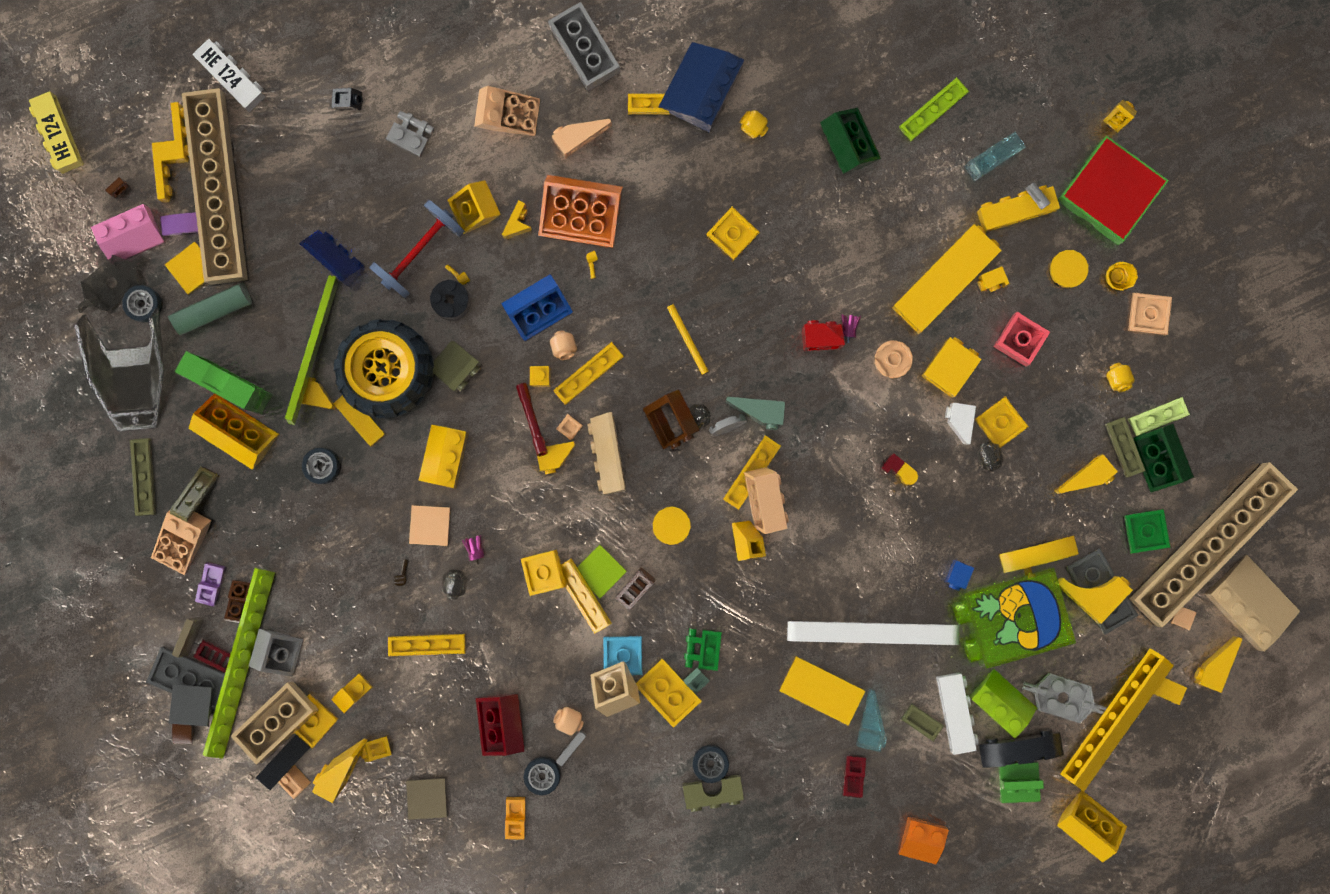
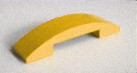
M1074 536L1002 553L999 554L1003 572L1007 573L1068 558L1079 553Z

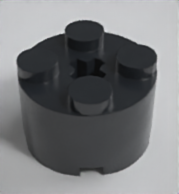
M450 279L438 283L433 288L430 294V303L433 310L441 318L459 320L468 313L471 298L469 292L461 283ZM449 297L453 298V304L448 303Z

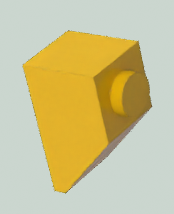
M310 377L302 404L335 410L336 406L323 386L317 383L315 378Z
M575 442L546 446L548 454L541 457L537 456L540 471H545V475L556 473V469L561 468L574 449Z

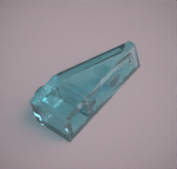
M869 688L856 745L861 748L881 752V748L886 746L887 737L884 736L885 731L875 690Z

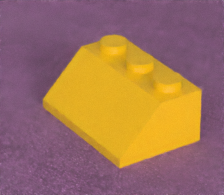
M431 425L419 481L456 489L469 433Z
M1082 790L1079 791L1063 811L1057 824L1059 828L1102 863L1117 853L1127 828L1124 823Z

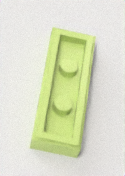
M1183 397L1131 417L1128 421L1136 437L1190 414Z

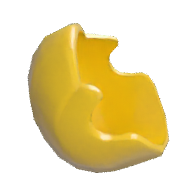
M1116 262L1106 271L1108 285L1118 291H1124L1133 287L1138 279L1137 269L1128 262Z

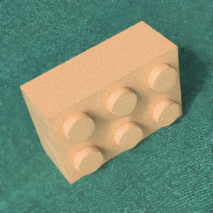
M766 467L744 472L755 528L764 534L787 529L789 520L783 508L785 498L783 493L780 492V475Z

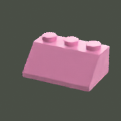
M144 204L91 227L99 247L111 265H115L165 242L151 209Z

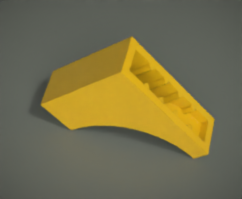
M1114 576L1105 584L1093 588L1075 586L1064 578H1059L1055 582L1068 597L1098 624H1102L1133 591L1129 587L1130 582L1127 579Z

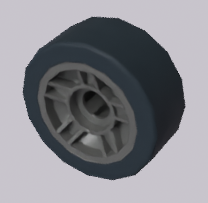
M707 745L697 750L693 757L692 766L694 773L700 780L706 783H715L726 776L729 770V761L723 749L715 745ZM708 761L714 762L713 768L707 766Z

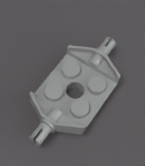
M1048 673L1038 684L1034 685L1024 681L1023 685L1029 687L1022 686L1023 690L1033 692L1035 695L1037 710L1077 723H1081L1091 712L1103 714L1107 707L1097 705L1094 702L1091 686ZM1062 692H1065L1068 696L1067 701L1064 703H1060L1058 700V695Z

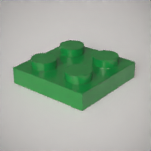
M1164 509L1124 515L1130 553L1170 548Z

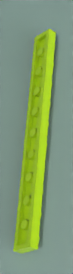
M259 568L254 569L203 755L206 757L220 759L224 757L249 668V662L275 574L273 571Z

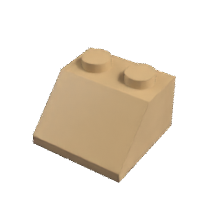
M624 661L590 675L595 709L606 717L640 704L638 686Z

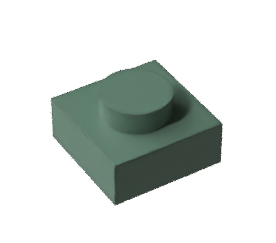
M696 668L683 681L697 694L710 680Z

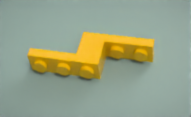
M179 102L170 103L174 140L152 143L157 199L162 203L170 202V196H172V188L168 185L170 170L166 165L189 162L184 109Z

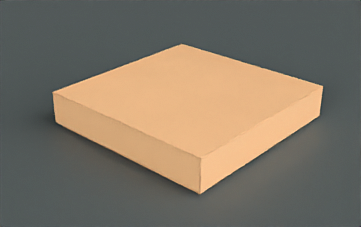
M1132 293L1128 331L1168 335L1172 297Z
M412 505L409 544L448 546L451 508Z

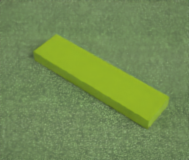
M956 77L901 124L899 129L912 142L968 94L969 90Z

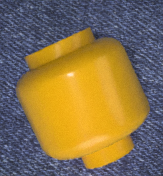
M748 110L740 120L741 130L753 139L758 136L763 137L769 129L767 127L768 119L757 110H752L751 112Z
M1121 363L1110 366V370L1106 374L1111 389L1119 393L1133 387L1132 384L1135 382L1130 367L1128 365H1121Z

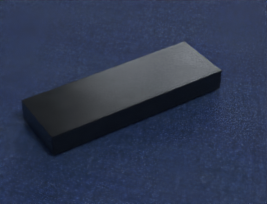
M295 735L255 779L270 792L310 747Z

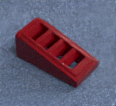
M202 639L193 657L226 673L227 665L223 667L222 664L226 657L230 658L231 653ZM205 646L209 647L205 656L201 655ZM212 650H215L216 652L212 659H208ZM219 653H221L223 655L219 663L217 664L215 661Z

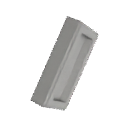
M580 730L557 758L556 763L561 767L585 739L587 734L584 731Z

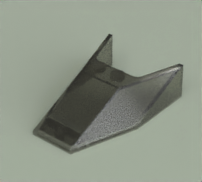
M155 308L149 317L151 335L149 345L108 349L86 315H82L74 325L86 379L117 431L157 427L165 372L159 308Z

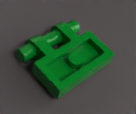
M689 628V634L686 636V642H688L687 652L684 653V659H686L685 667L693 668V660L699 661L698 669L718 671L722 632L702 630V637H696L697 629ZM695 643L701 644L700 655L694 654Z

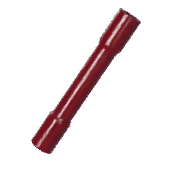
M526 383L518 384L516 390L526 415L536 454L538 457L548 454V450L537 422L528 386Z

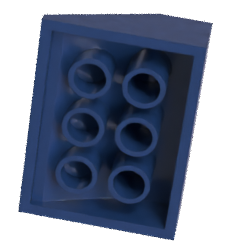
M691 42L658 108L669 111L670 114L710 133L743 68L744 59L724 50Z

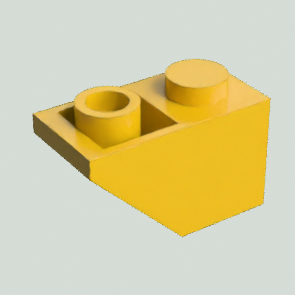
M751 521L732 523L738 561L765 557L763 537Z

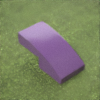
M196 212L160 216L162 236L198 233Z
M210 562L205 563L195 602L215 606L225 566Z

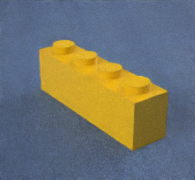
M1047 185L1039 187L1050 202L1042 210L1027 191L1018 193V197L1012 199L1010 196L1001 198L999 203L987 202L982 204V208L977 211L982 228L989 232L1056 212L1060 209L1054 187L1047 188Z

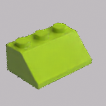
M995 669L987 675L969 696L979 708L1015 739L1026 728L1037 710V707Z

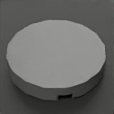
M739 414L740 418L731 416L717 422L715 428L713 426L709 428L711 436H719L741 427L747 422L745 415Z

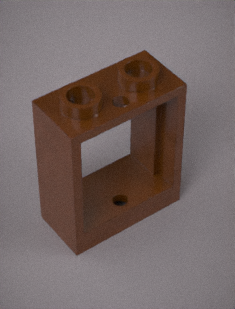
M679 389L664 395L643 408L663 449L668 447L675 449L682 445V440L685 443L694 438L693 434L700 431ZM670 404L684 432L678 437H675L661 409Z

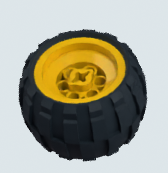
M372 320L350 331L351 334L345 340H342L338 347V355L336 360H334L335 383L339 392L346 399V402L365 415L385 419L402 416L409 413L414 407L419 406L425 399V395L429 388H431L434 379L433 356L423 337L414 329L395 320ZM379 353H384L382 358H377ZM396 355L397 361L391 363L390 357ZM372 360L373 366L368 368L369 363ZM378 363L386 365L384 368L387 373L379 371L381 368ZM399 369L400 374L396 377L393 376V371ZM375 374L376 379L371 382L370 375ZM385 378L389 379V384L387 386H383L382 381Z

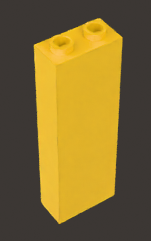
M973 224L892 307L918 334L1002 251L999 248V243L994 239L990 240L985 235L986 231L981 226Z

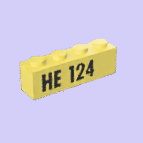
M49 91L30 99L31 106L29 110L32 116L36 117L38 122L36 127L40 135L44 137L43 145L46 151L50 152L52 167L61 173H65L84 165L57 96Z

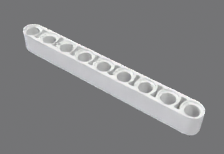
M788 621L787 641L959 645V625Z

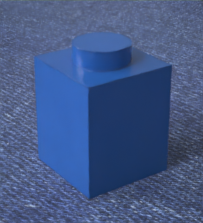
M953 560L945 582L950 583L948 587L957 591L960 588L966 589L974 568Z

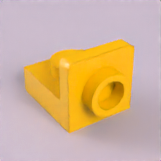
M387 736L368 741L360 755L365 762H371L392 755Z

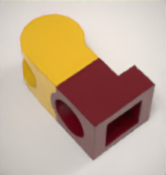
M894 453L890 455L880 468L885 473L892 471L900 478L904 485H912L918 479L917 472Z

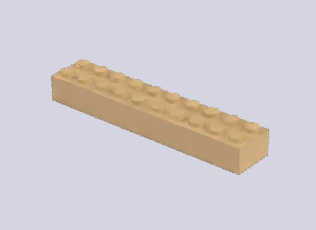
M220 88L182 93L204 282L214 285L248 280L225 93Z
M1270 462L1262 463L1129 600L1156 627L1163 628L1298 489Z

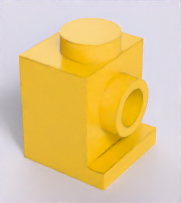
M1003 267L980 275L978 277L979 281H977L981 292L986 290L993 292L1000 289V285L1004 288L1010 284Z

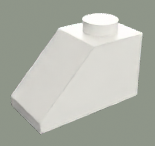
M951 403L950 407L947 406L945 418H948L947 423L964 445L971 444L976 406Z

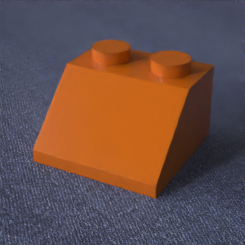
M908 817L899 855L937 865L944 850L949 830L946 826Z

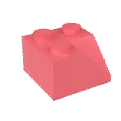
M1016 312L1012 315L993 347L1027 367L1032 363L1050 331Z

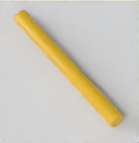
M674 304L668 306L667 309L701 374L709 372Z

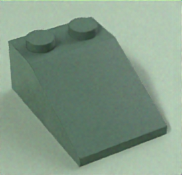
M738 397L726 398V404L760 425L766 426L767 430H777L783 426L785 402Z

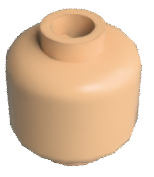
M564 330L557 331L550 339L552 353L560 360L572 358L577 351L575 339L571 333Z
M569 707L559 709L553 721L557 730L568 735H573L576 731L580 732L584 723L581 721V713Z

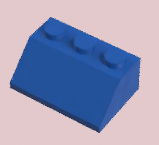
M551 274L501 303L524 341L573 313Z

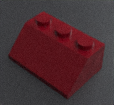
M518 694L476 698L482 756H508L525 752Z

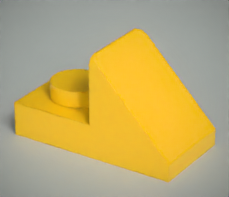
M518 200L502 233L503 238L509 239L532 231L530 226L520 222V220L525 219L528 212L525 203Z
M359 673L345 687L341 688L331 700L343 713H346L373 686Z

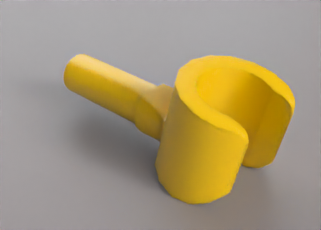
M592 251L586 255L591 279L596 278L593 262L598 260L596 252Z
M447 264L445 266L462 285L470 281L465 272L458 274L450 265Z

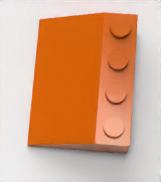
M547 175L544 181L538 236L613 248L623 187Z

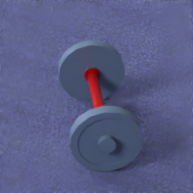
M430 200L423 206L436 217V223L394 271L387 273L375 262L369 267L383 279L380 282L388 290L393 288L405 299L411 293L397 282V278L442 226H446L458 237H461L465 232L452 219L454 216L446 209H440Z

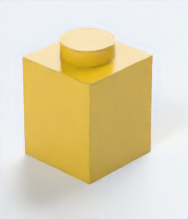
M530 366V386L551 387V368L549 366Z

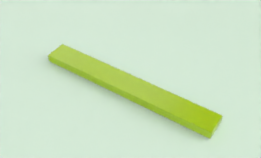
M329 275L286 412L285 419L288 424H296L339 283L336 276Z

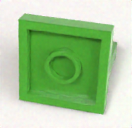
M1017 762L1016 764L999 767L1001 803L1041 801L1040 789H1044L1043 780L1039 778V762L1018 765Z

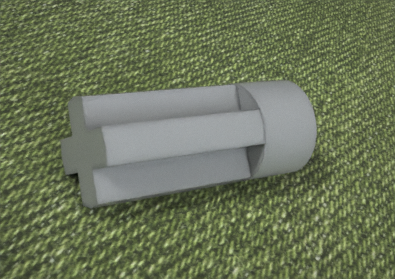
M1035 182L1025 188L1041 210L1050 204Z

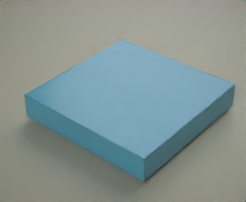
M642 636L603 637L604 669L624 661L631 675H642Z

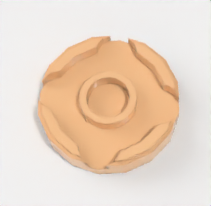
M890 340L883 343L877 349L874 356L877 370L888 378L904 376L912 366V352L905 343Z

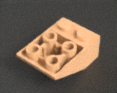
M491 86L479 89L474 127L535 136L540 98Z
M169 510L165 516L151 558L185 575L207 534L212 520L194 512L186 522L170 514Z

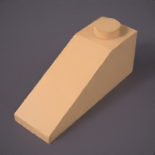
M610 119L571 124L564 128L561 126L553 132L552 139L564 157L567 158L612 126V122Z

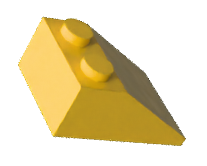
M364 738L335 757L329 765L325 764L313 781L315 786L312 793L333 803L346 786L368 740Z

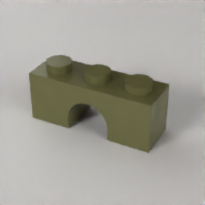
M740 774L726 776L721 779L722 787L716 794L706 793L702 786V780L683 783L686 809H691V812L702 810V807L705 806L718 808L723 803H729V805L740 804V801L744 800Z

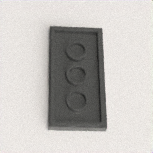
M1100 548L1065 567L1074 584L1081 588L1098 587L1115 576ZM1128 596L1102 624H1098L1104 635L1138 616Z
M162 646L146 683L172 693L173 685L212 687L211 710L215 711L225 673L187 656L175 657L172 655L173 650Z

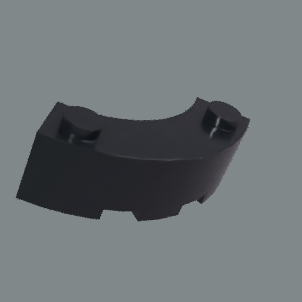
M1052 729L1041 730V734L999 741L998 738H988L985 743L979 744L982 767H1004L1016 764L1017 761L1018 765L1034 763L1037 760H1049L1063 756L1060 732H1052Z

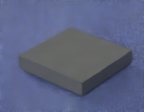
M173 685L169 724L209 727L213 688Z

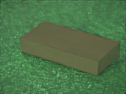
M912 703L901 718L902 721L933 742L944 727V725Z

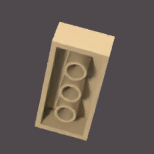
M294 681L287 682L237 729L231 737L251 760L258 765L273 754L319 709Z

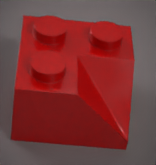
M819 320L807 321L808 323L804 324L802 328L803 351L834 350L844 347L845 341L842 324H837L836 321L825 322L824 324L819 323Z

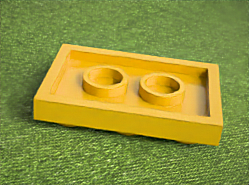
M663 658L636 682L638 690L673 728L702 702Z

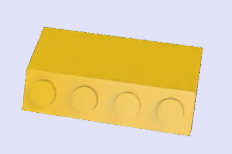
M215 393L193 413L188 428L252 470L265 457L278 437V433Z

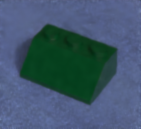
M858 107L835 112L820 122L823 133L828 139L830 148L843 174L856 171L881 159Z
M1173 423L1133 437L1145 468L1143 474L1150 492L1174 486L1194 478Z

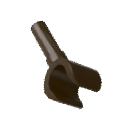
M403 559L401 575L394 576V584L396 586L406 584L407 559Z

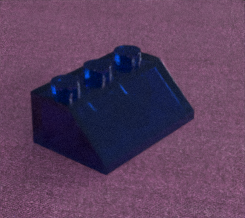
M317 230L299 243L348 287L364 271L360 267L362 263L357 258L353 257L351 259L346 255L348 250L341 244L336 246L332 242L334 238L326 231L322 233Z

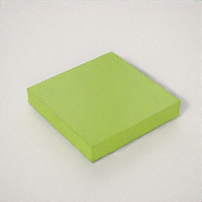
M600 544L577 567L591 591L599 598L627 572Z

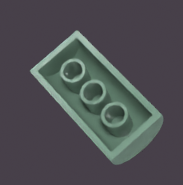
M243 281L169 315L168 318L179 335H183L252 304V301Z

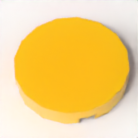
M1075 250L1059 252L1050 263L1052 280L1063 288L1079 286L1088 275L1086 258Z
M666 507L660 510L654 517L652 524L656 538L668 545L684 541L689 535L691 528L690 519L687 514L676 507Z

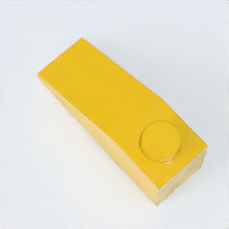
M1122 100L1103 121L1118 133L1135 117L1137 111L1132 103Z
M1104 454L1098 455L1058 487L1055 492L1060 494L1104 483L1107 485L1115 479L1114 475L1117 473V470Z
M1233 636L1201 664V667L1197 668L1195 672L1194 683L1222 693L1242 638Z

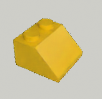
M485 180L466 185L448 199L458 225L465 231L463 234L486 225L501 215Z

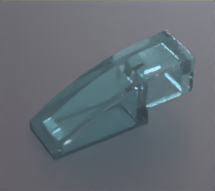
M1014 132L970 160L964 167L973 180L977 181L1025 149L1026 146L1017 133Z

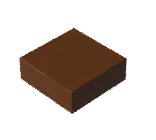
M118 177L105 191L112 197L117 198L129 185L125 180Z

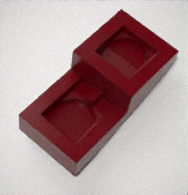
M846 756L843 797L863 798L866 758Z

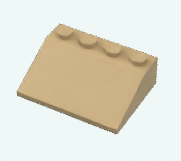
M612 412L590 418L591 423L587 424L589 435L593 434L594 442H591L592 453H596L597 456L594 466L596 473H600L601 479L597 480L598 489L603 491V495L626 491L614 416Z
M1248 555L1241 558L1204 593L1256 650L1263 652L1282 635L1300 612Z

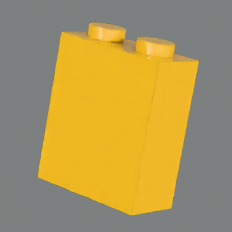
M950 337L946 340L921 375L951 398L958 394L982 360L978 357L979 353L971 348L968 350L962 346L964 343L956 337L953 339Z

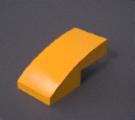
M506 797L505 839H525L526 797Z

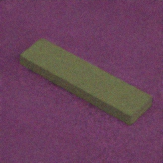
M151 439L130 440L135 516L156 515Z

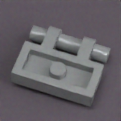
M400 111L397 118L403 120V123L399 125L394 122L386 140L421 157L429 142L423 135L425 132L432 134L434 127L428 125L429 123L424 120L420 121L414 118L410 113L406 114ZM410 124L418 128L417 133L408 129Z

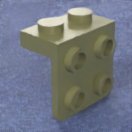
M451 341L434 360L433 374L448 385L450 389L458 393V391H463L468 385L467 381L470 377H474L480 371L482 364L455 341Z

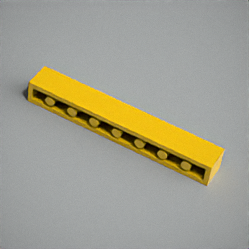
M1151 648L1148 650L1060 775L1082 791L1086 790L1174 665Z

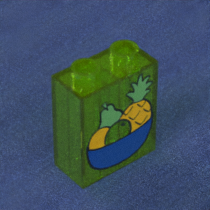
M1044 567L958 592L960 601L952 603L958 625L967 624L971 639L963 641L967 658L970 663L978 661L979 666L985 669L1076 644L1056 572L1052 567Z

